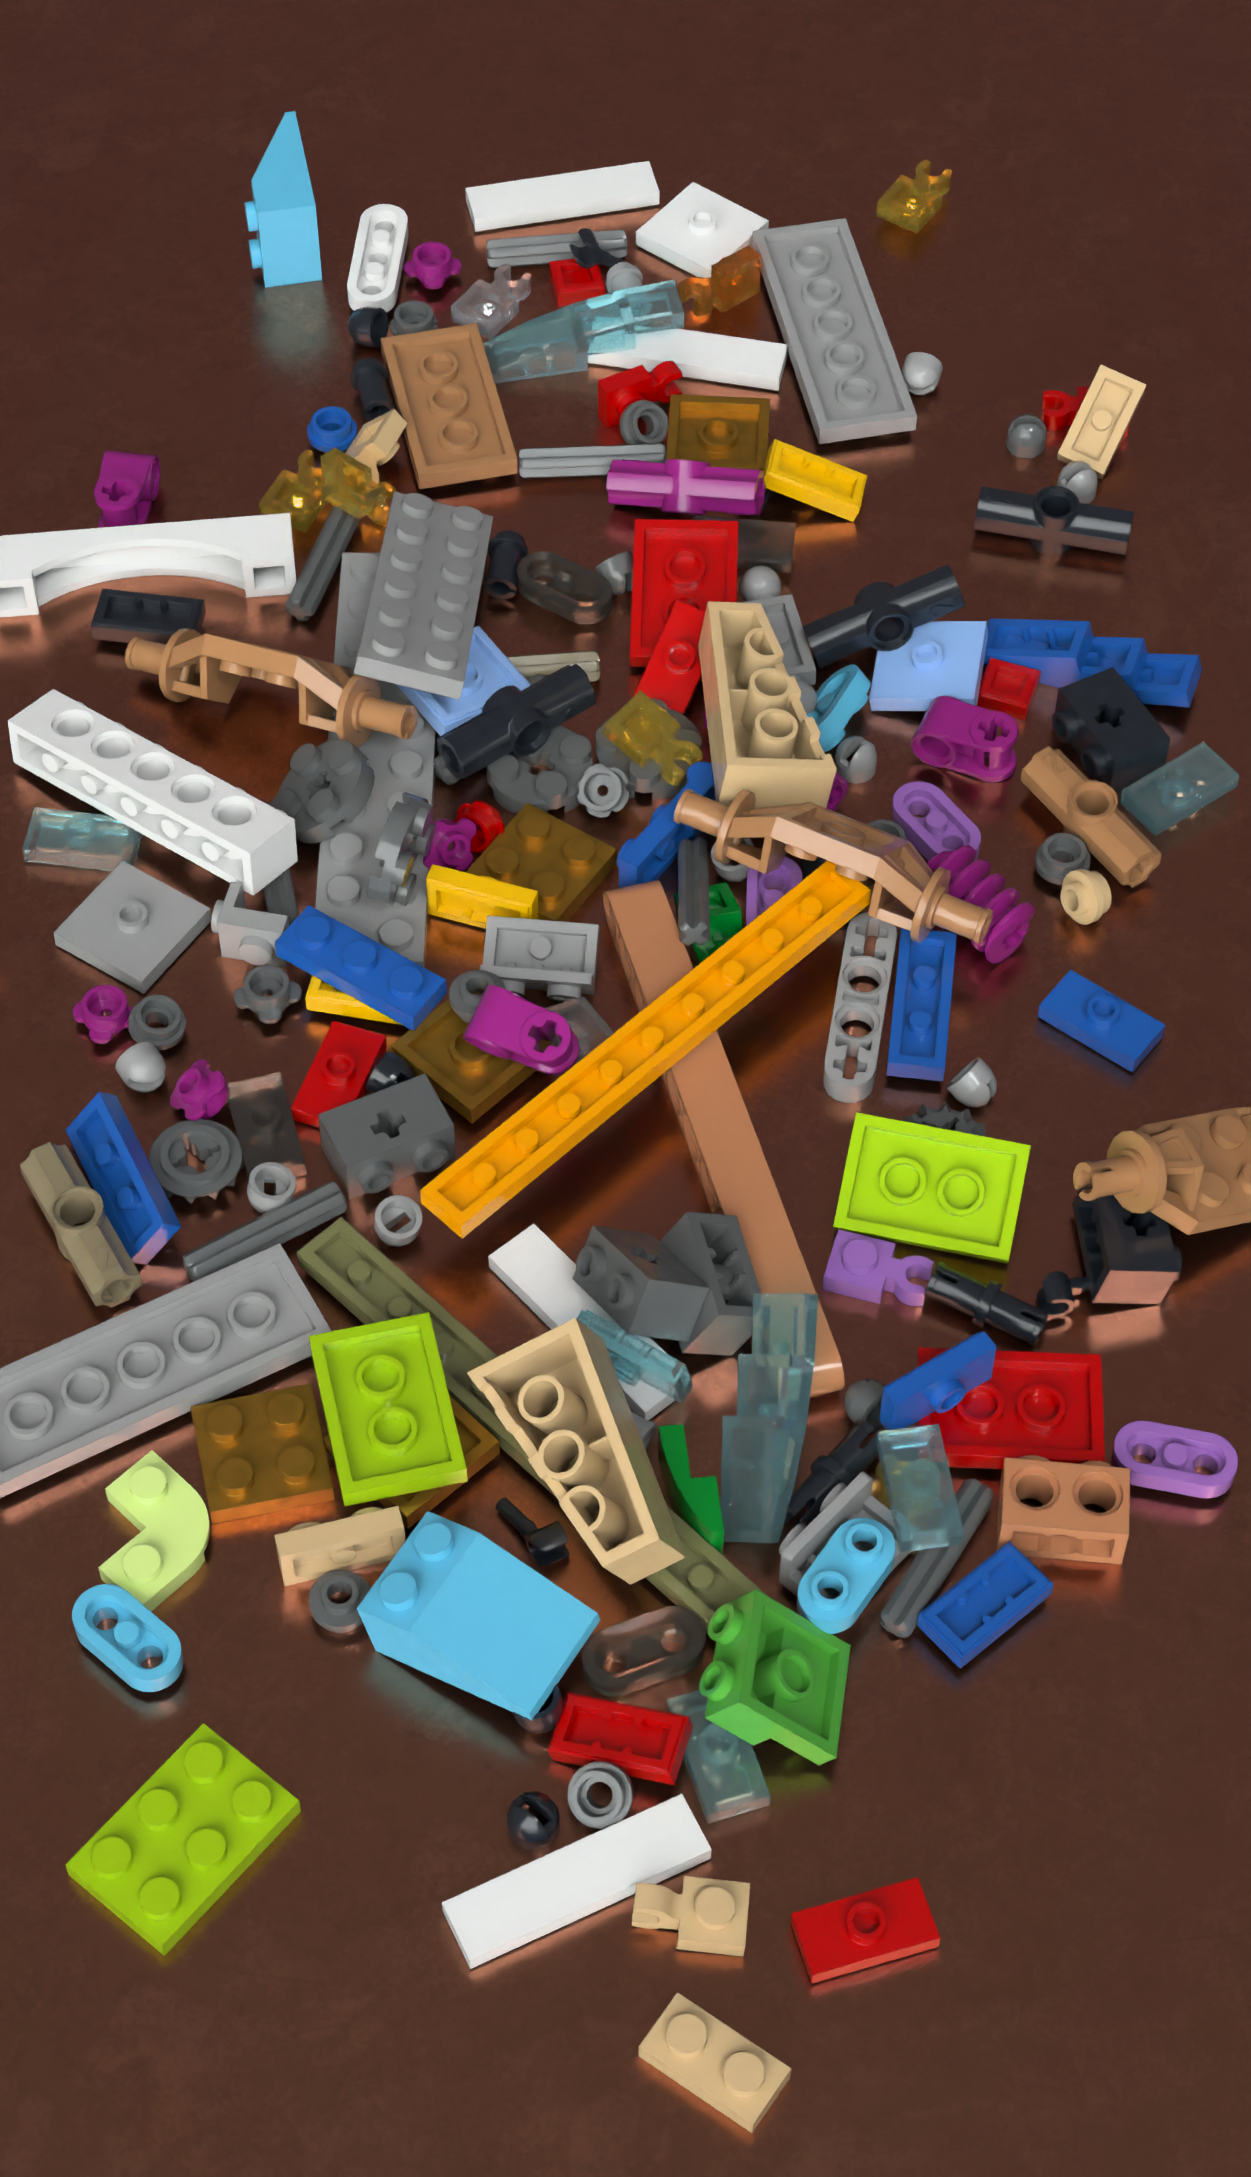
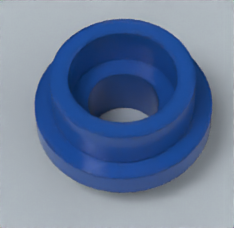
M335 406L324 407L316 411L307 427L308 440L314 448L323 452L336 453L344 451L350 447L357 436V425L345 409Z

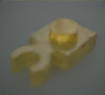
M928 160L920 162L916 167L914 180L901 175L878 200L877 216L918 233L941 208L942 196L950 189L952 170L946 169L940 176H929L931 162Z
M333 448L322 455L323 499L358 519L368 515L374 523L380 526L386 525L390 507L386 502L393 498L394 491L397 492V490L387 482L377 484L372 481L370 467L337 448Z
M304 451L298 459L299 471L297 474L282 470L260 500V515L290 513L292 528L306 533L329 501L328 487L337 480L336 459L330 458L325 466L314 468L313 451Z
M641 690L605 724L602 733L641 768L654 759L659 764L662 777L674 786H678L685 775V772L674 763V760H684L691 766L694 763L701 762L703 757L701 750L694 743L674 738L678 734L681 724Z

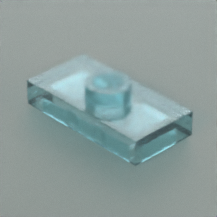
M1202 742L1123 789L1120 803L1148 830L1157 836L1235 789L1238 784L1239 774L1208 745Z
M35 807L22 851L24 861L113 871L121 861L134 866L143 834L109 815Z
M581 1310L577 1319L604 1340L619 1380L631 1386H636L638 1381L641 1380L680 1403L684 1402L693 1387L691 1377L684 1363L634 1335L628 1334L625 1330L591 1311Z
M939 1424L878 1431L876 1445L900 1552L962 1545L964 1531Z
M697 1690L667 1699L666 1710L670 1713L689 1716L693 1728L685 1750L684 1760L707 1823L710 1824L769 1806L771 1795L752 1745L707 1720L705 1713L708 1698Z

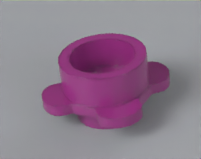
M439 242L420 244L413 251V260L407 261L404 264L405 275L418 278L429 289L442 287L449 276L461 272L460 260L451 258L450 249Z
M446 818L433 821L432 824L436 825L435 836L427 856L423 858V865L428 870H430L432 864L446 868L454 867L458 871L467 869L473 861L470 844L471 838L476 833L475 824L468 818H462L457 823ZM453 841L452 847L447 850L448 845Z
M100 985L90 989L84 995L82 1001L74 1006L73 1017L75 1021L86 1025L90 1030L89 1036L93 1042L104 1044L111 1041L112 1037L120 1033L124 1028H128L129 1015L133 1007H129L126 995L122 989L112 985Z
M204 1059L196 1061L178 1079L170 1097V1105L175 1109L183 1108L185 1110V1117L190 1121L206 1120L213 1117L221 1110L228 1096L229 1089L225 1075L219 1070L212 1072L210 1070V1063Z

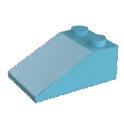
M295 111L285 112L251 180L253 201L244 202L248 231H256L257 239L248 240L251 264L253 269H262L265 288L322 280L316 204Z
M429 1511L426 1512L357 1607L375 1651L506 1710L515 1712L531 1721L600 1622L597 1612L481 1533Z

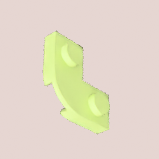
M151 1450L105 1488L108 1501L141 1532L98 1568L101 1579L106 1584L116 1585L125 1589L147 1609L153 1611L187 1582L204 1563V1551L209 1540L210 1522L206 1505L198 1492Z

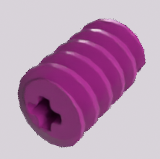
M965 845L955 851H943L935 855L927 862V865L933 873L939 867L950 870L951 877L948 894L982 908L993 910L992 922L984 940L980 944L971 940V944L980 952H985L986 959L992 964L1002 962L1024 941L1029 928V922L1035 913V907L1028 901L1017 905L1020 900V892L1014 887L1003 890L1006 879L1001 874L996 873L988 876L991 871V864L985 859L974 862L976 850L972 846Z

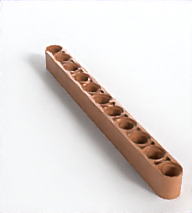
M659 880L603 892V907L607 925L639 1012L694 969L686 947L680 940V931ZM716 1030L662 1074L664 1083L712 1214L737 1216L769 1319L755 1333L782 1403L787 1404L842 1390L845 1386L844 1372L837 1346Z

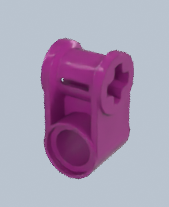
M112 450L105 451L100 475L94 488L95 501L101 507L98 528L146 524L152 502L156 499L159 490L160 460L158 455Z
M939 696L931 701L912 738L911 748L917 758L933 767H944L974 776L986 782H999L1009 778L1015 771L1017 758L1012 746L1017 741L1018 726L1016 721L1004 712L992 711L971 705L950 696ZM998 726L1001 727V736H997ZM985 757H989V767L985 766Z
M495 985L486 986L463 1036L468 1043L489 1054L514 1060L544 1074L553 1076L567 1072L576 1064L580 1055L579 1040L564 1017ZM557 1035L561 1041L558 1047L549 1045L543 1051L539 1045L541 1041H552Z

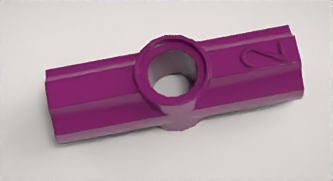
M624 459L612 460L611 467L607 473L606 483L608 503L655 507L661 508L662 512L688 515H706L707 511L747 516L760 515L765 500L766 488L764 471L711 467V464L707 462L666 459L665 463Z

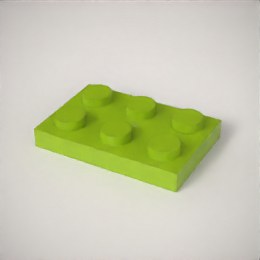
M856 1112L833 1228L835 1231L840 1229L872 1238L1009 1264L1031 1145Z
M429 1312L309 1336L310 1350L344 1507L468 1481L465 1459Z
M203 1723L65 1865L71 1878L165 1956L301 1812L300 1802Z

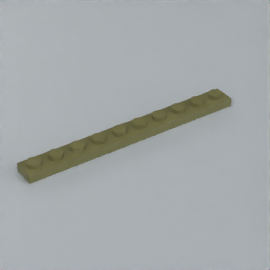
M342 1217L297 1251L298 1265L365 1325L429 1312L449 1395L499 1441V1446L555 1496L547 1483L538 1476L527 1460L529 1457L513 1434L508 1432L495 1414L496 1410L485 1394L476 1387L467 1372L498 1357L491 1349ZM667 1506L686 1558L645 1578L708 1634L709 1622L716 1610L722 1605L755 1589L765 1595L767 1594Z

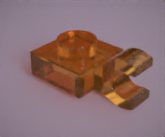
M748 245L711 265V277H690L684 279L678 285V301L683 303L688 299L695 298L694 315L697 317L708 314L714 307L722 313L759 293L761 255Z

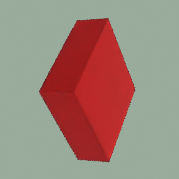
M575 258L549 262V276L558 307L605 301V286L599 264L591 268H582L577 264Z
M990 658L981 680L977 706L992 711L1004 712L1011 717L1025 720L1040 683L1041 671Z

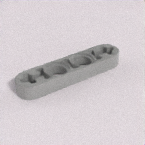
M868 912L855 916L847 927L824 1062V1088L828 1095L844 1103H856L864 1100L871 1094L874 1087L896 949V926L868 916ZM867 936L878 937L874 957L864 956ZM857 976H868L875 979L879 987L870 992H861L852 988L849 981ZM851 1020H860L870 1025L872 1031L863 1037H854L845 1033L841 1026ZM847 1056L857 1057L854 1079L843 1078Z

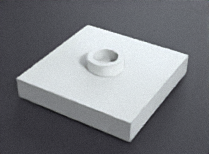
M692 182L636 231V245L713 284L753 248V231L768 229L769 220Z

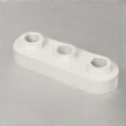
M391 204L374 205L366 209L360 217L347 282L348 303L354 311L368 306L383 308L385 312H388L396 303L409 235L407 214L398 206Z

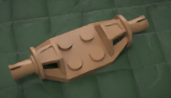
M189 628L179 629L171 636L166 645L147 641L141 637H134L126 649L125 662L127 667L131 670H140L158 675L160 689L164 697L174 702L186 701L189 697L195 696L229 704L242 676L262 679L265 682L280 686L298 688L299 723L336 732L339 740H347L356 747L365 743L373 730L396 735L402 739H409L416 729L418 711L415 706L381 699V690L377 679L353 674V671L346 666L205 633L201 635ZM335 710H337L336 720L332 719Z
M688 789L682 793L674 812V822L683 823L717 837L714 856L716 861L723 864H728L731 860H735L759 872L768 874L780 868L786 853L805 860L815 861L818 856L837 864L835 870L850 879L867 881L868 877L873 878L875 884L868 916L909 930L911 940L922 943L931 929L937 925L980 944L991 925L994 914L993 910L982 908L948 894L951 877L950 870L939 867L933 873L910 841L812 802L755 808V793L743 789L736 795L730 806H727ZM765 837L763 849L743 843L744 838ZM894 897L900 900L908 908L901 906L895 902H892Z
M1251 1107L1229 1108L1145 1124L1137 1130L1122 1131L1113 1138L1107 1151V1159L1081 1162L1076 1165L1073 1173L1075 1190L1093 1186L1092 1189L1082 1190L1079 1193L1080 1198L1085 1201H1092L1099 1197L1114 1195L1121 1206L1132 1213L1152 1212L1187 1235L1251 1222Z

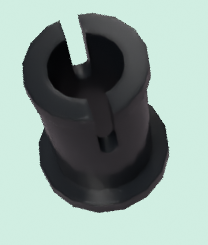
M365 358L358 361L353 366L350 375L351 386L359 393L363 415L367 421H371L395 409L387 387L389 380L388 369L375 358Z
M506 530L497 533L488 544V554L491 559L484 589L490 596L498 599H508L515 596L520 566L528 557V547L523 536L517 532Z

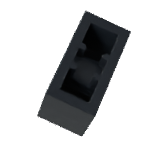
M1114 667L1058 689L1055 713L1052 716L1054 731L1059 740L1063 743H1068L1080 758L1082 767L1089 778L1106 783L1113 788L1115 793H1118L1164 774L1170 737Z
M1093 1186L1079 1189L1072 1202L1086 1275L1089 1278L1092 1303L1161 1304L1173 1281L1179 1279L1182 1268L1181 1252L1178 1246L1172 1243L1169 1223L1152 1212L1132 1213L1121 1206L1114 1195L1085 1201L1080 1198L1079 1193L1082 1190L1092 1189Z

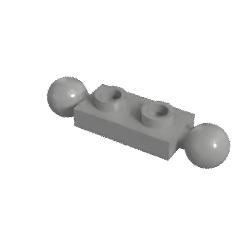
M766 566L752 567L744 573L740 582V592L745 600L741 603H761L784 653L782 662L789 677L795 676L800 687V701L806 714L812 713L817 706V694L811 686L816 683V668L793 595L779 596L781 581L773 569Z

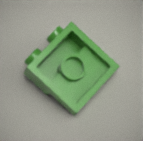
M757 1589L718 1608L708 1626L709 1637L716 1641L714 1661L705 1669L699 1683L700 1693L708 1698L705 1718L753 1746L772 1738L817 1765L837 1758L851 1645L832 1634L822 1631L811 1621Z

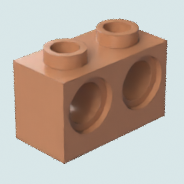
M1036 1455L1023 1456L1018 1459L1004 1458L999 1485L996 1551L1010 1541L1022 1554L1029 1557L1122 1565L1129 1537L1130 1468L1112 1467L1110 1464L1102 1461H1087L1081 1464L1051 1462L1044 1457ZM1031 1498L1038 1500L1044 1506L1030 1507L1023 1504L1020 1500ZM1096 1504L1104 1508L1106 1512H1091L1083 1505Z

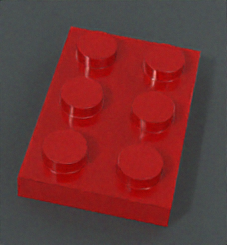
M635 519L630 667H647L676 600L704 612L706 611L708 601L736 602L738 521Z
M918 1347L917 1367L950 1348ZM996 1350L991 1379L967 1392L964 1398L951 1410L944 1413L934 1411L917 1421V1466L1003 1469L1004 1458L1018 1459L1028 1455L1041 1456L1051 1462L1075 1464L1087 1461L1105 1462L1101 1355Z

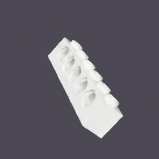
M52 689L7 720L13 762L229 883H243L244 891L253 896L298 861L294 818L55 689Z

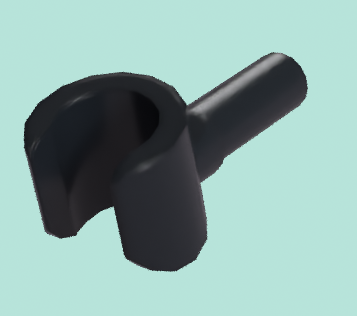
M588 228L578 231L582 242L586 246L576 247L573 244H569L577 264L582 268H591L598 263L611 268L617 263L625 262L603 250L594 231Z
M1054 1271L1049 1273L1042 1283L1043 1288L1037 1293L1039 1307L1042 1310L1050 1311L1049 1317L1069 1314L1075 1308L1073 1295L1090 1290L1088 1276L1069 1279L1068 1275L1064 1272Z
M502 1498L498 1501L496 1510L525 1538L528 1550L535 1564L538 1566H548L570 1556L565 1546L568 1542V1537L560 1522L556 1521L538 1529L536 1524L526 1517L510 1500Z

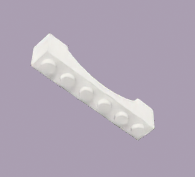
M290 513L0 536V618L38 615L41 605L68 592L105 581L138 576L173 575L215 580L244 589L246 598L291 594L297 580Z

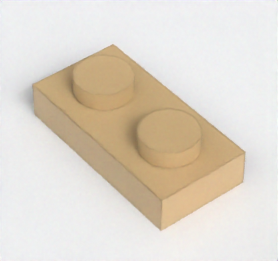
M1100 365L1058 452L1057 459L1067 464L1083 461L1090 465V468L1096 472L1098 478L1103 479L1144 395L1147 385L1104 365Z
M399 1506L386 1509L377 1507L364 1508L356 1511L348 1518L323 1524L305 1522L294 1526L288 1532L274 1535L284 1586L318 1579L324 1574L336 1570L351 1571L389 1562L405 1543V1531Z
M678 1992L639 2045L640 2058L751 2133L754 2132L791 2076V2068Z

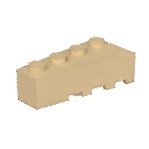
M708 601L698 649L716 801L730 806L736 795L745 789L755 793V808L812 802L826 808L837 768L831 755L825 754L820 745L819 738L821 733L814 718L808 717L800 701V687L795 676L789 677L782 662L784 653L761 603Z
M575 1317L467 1372L476 1387L485 1394L496 1410L495 1414L506 1430L513 1434L529 1457L527 1460L538 1476L547 1483L560 1502V1507L603 1568L631 1585L686 1558L604 1340Z

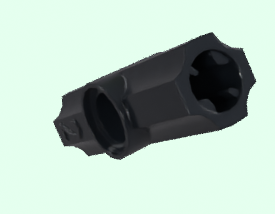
M982 486L974 529L1029 538V542L1034 549L1047 555L1065 553L1072 546L1126 555L1134 512L1079 503V499L1074 492L1061 486L1043 488L1036 495Z
M949 564L896 587L888 582L869 584L856 595L854 605L802 627L819 668H822L871 646L879 651L896 650L909 641L914 628L965 607V602Z
M577 664L572 666L566 665L522 691L514 685L505 686L491 695L486 701L481 714L438 737V751L445 762L446 768L457 779L470 776L512 751L518 756H528L539 750L546 743L554 727L595 705L596 692L591 686L586 672Z

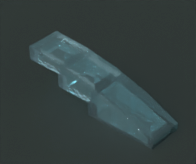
M669 280L626 288L570 304L526 321L484 342L483 346L495 383L587 371L589 355L636 349V334L684 328V310L675 281Z
M753 1294L752 1354H738L737 1416H723L720 1507L724 1527V1541L779 1543L796 1481L807 1425L815 1361L817 1294Z

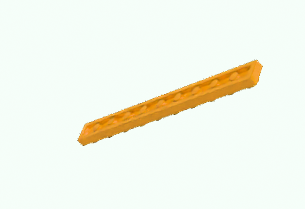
M827 860L420 1190L421 1204L463 1239L870 904L871 889L858 880L839 874L835 870L837 864Z

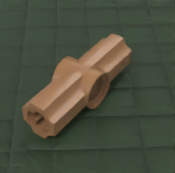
M1050 746L1035 753L1032 760L1022 769L1021 782L1064 825L1063 833H1069L1080 838L1088 852L1122 885L1128 884L1131 888L1147 880L1150 873L1159 866L1161 852L1117 809L1118 798L1113 788L1106 783L1089 780L1059 749L1053 750Z

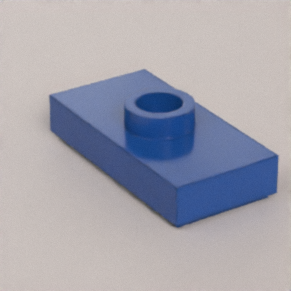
M1071 969L1039 1005L1037 1016L1132 1073L1161 1040L1165 1030V1024Z
M984 1331L978 1332L884 1386L879 1421L889 1434L893 1436L934 1411L944 1413L951 1410L964 1398L967 1392L991 1379L997 1346Z
M1009 1541L919 1613L916 1625L961 1669L1052 1594L1054 1584Z

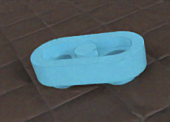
M855 664L841 668L820 686L816 692V709L812 713L807 714L808 717L814 718L821 733L819 742L824 752L831 750L840 743L845 736L844 727L852 715L859 711L868 700L866 693L871 683Z
M855 1518L842 1524L799 1583L797 1592L798 1614L828 1634L840 1633L851 1627L892 1570L895 1556V1540L889 1529L882 1523L869 1518ZM858 1541H866L871 1543L874 1548L870 1551H860L853 1544ZM824 1588H833L840 1593V1596L835 1599H827L821 1596L819 1591Z
M102 1584L89 1588L76 1600L72 1610V1620L77 1638L84 1647L129 1686L143 1692H155L167 1688L176 1681L183 1669L184 1663L178 1636L128 1591L116 1585ZM105 1619L118 1621L109 1630L97 1628V1625ZM158 1657L162 1659V1662L155 1668L147 1669L141 1666L147 1658Z

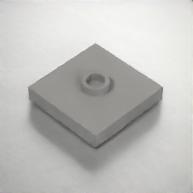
M121 861L53 934L57 946L144 994L211 922L212 917L209 907L132 865Z

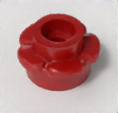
M476 800L472 804L466 802L457 811L455 823L462 818H468L476 826V833L471 838V852L479 853L485 851L500 833L504 834L505 832L504 823L499 812L493 806L483 801Z

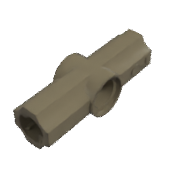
M48 1142L31 1150L28 1158L20 1164L21 1174L56 1235L59 1251L72 1263L94 1305H107L112 1308L130 1300L134 1291L142 1286V1279L105 1214L101 1196L90 1188L66 1144L53 1145L51 1142ZM79 1223H86L84 1225L74 1226Z

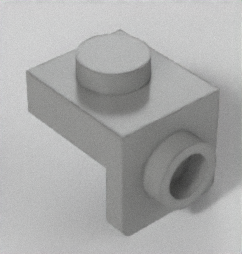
M231 882L225 900L216 901L211 919V930L219 935L222 957L244 960L253 965L268 964L287 967L288 962L276 955L275 941L289 927L288 916L246 909L243 883Z

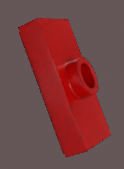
M676 600L635 691V700L641 702L649 698L659 699L666 703L668 709L675 710L685 716L702 678L698 644L705 616L704 611Z
M333 1021L290 1108L292 1120L319 1128L318 1114L364 1097L367 1091V1081L387 1049L386 1035Z
M567 1692L563 1713L556 1724L548 1752L554 1761L578 1766H585L594 1761H607L622 1768L628 1776L675 1785L693 1725L689 1716Z
M918 1877L791 1913L790 1923L811 1984L937 1948L940 1943V1935Z

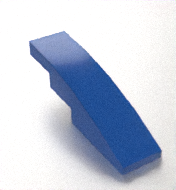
M990 618L987 625L988 640L984 665H988L990 658L1040 670V683L1057 688L1114 667L1142 704L1190 707L1202 672L1199 655L1148 653L1144 638L1093 636L1090 621Z

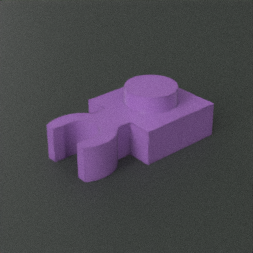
M838 1229L823 1276L822 1290L880 1304L885 1290L893 1292L898 1300L906 1305L923 1306L926 1287L912 1284L908 1279L917 1277L930 1281L934 1262L918 1255L908 1256L902 1260L894 1258L896 1243Z

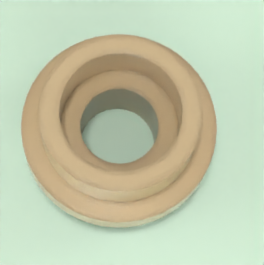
M1077 869L1065 876L1060 894L1064 910L1073 920L1083 925L1098 921L1111 905V891L1106 879L1100 873L1086 869Z

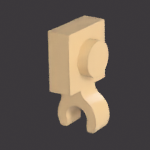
M395 409L362 426L343 456L345 462L340 464L337 469L336 476L340 480L353 473L358 476L359 487L354 493L357 498L373 492L378 487L379 473L377 465L380 466L389 461L400 447L397 440L408 423Z
M684 1876L681 1894H677L669 1888L657 1884L636 1883L631 1925L647 1929L663 1928L678 1930L676 1949L743 1957L746 1944L750 1883Z

